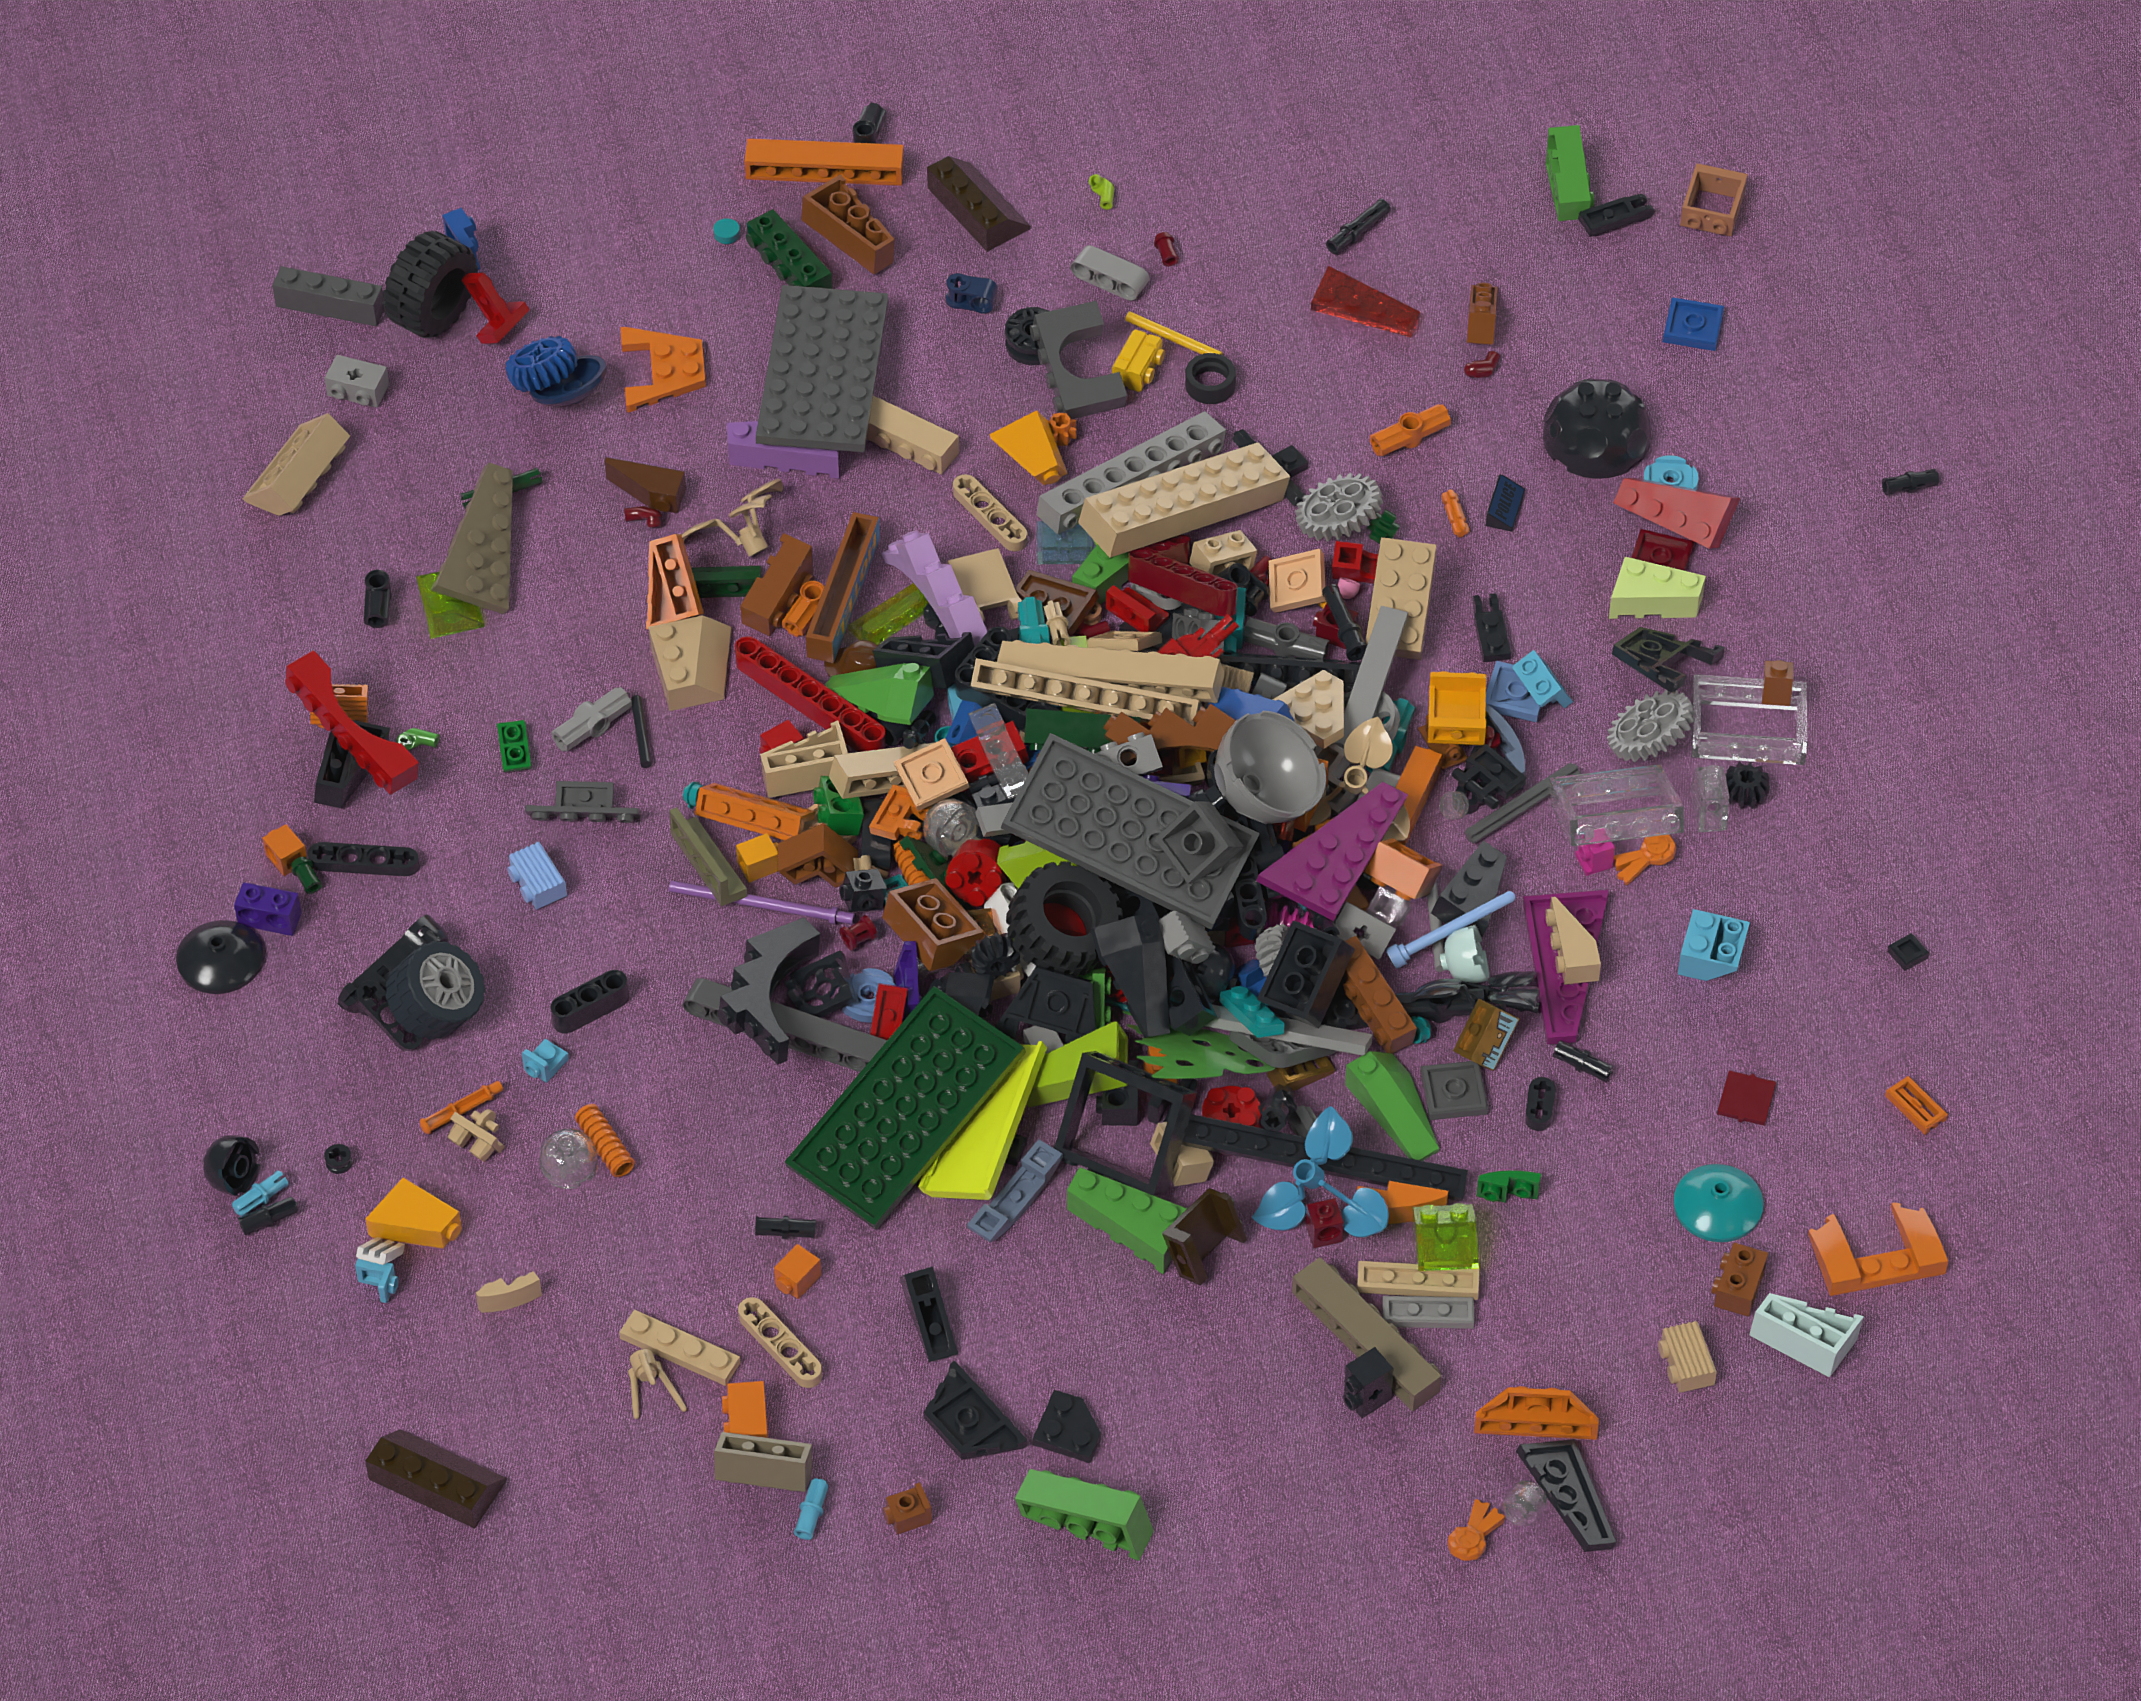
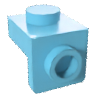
M357 1259L355 1269L358 1282L378 1286L380 1301L387 1303L390 1294H395L399 1282L398 1276H395L393 1263L388 1262L381 1265Z

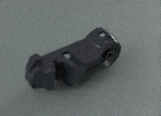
M429 915L420 917L394 945L352 983L349 982L343 987L338 996L337 1004L347 1012L361 1013L362 1015L369 1016L355 1000L354 993L356 988L363 981L373 980L379 983L387 992L386 982L389 979L390 972L396 965L423 944H428L432 941L448 942L449 939L443 927ZM363 988L365 993L362 997L365 1000L371 998V996L373 997L374 989L366 990Z

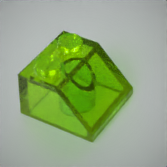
M439 571L416 576L419 599L430 639L485 627L479 606L431 590L440 574Z
M1456 1203L1443 1206L1424 1205L1422 1207H1413L1412 1237L1418 1271L1479 1268L1476 1219L1473 1204Z

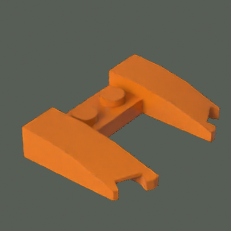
M1891 1203V1210L1905 1249L1855 1259L1834 1214L1826 1217V1224L1817 1231L1811 1228L1808 1235L1829 1295L1834 1296L1946 1274L1948 1259L1937 1232L1924 1208H1920L1917 1211L1902 1208L1901 1203Z

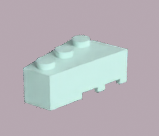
M1769 1293L1755 1312L1749 1335L1830 1377L1857 1341L1864 1316L1854 1314L1852 1318L1836 1314L1835 1309L1828 1307L1823 1311L1807 1307V1302Z

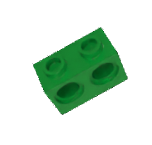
M821 776L819 786L815 787L813 791V802L818 804L819 808L818 822L826 824L838 835L859 836L864 815L860 798L842 799L829 776Z

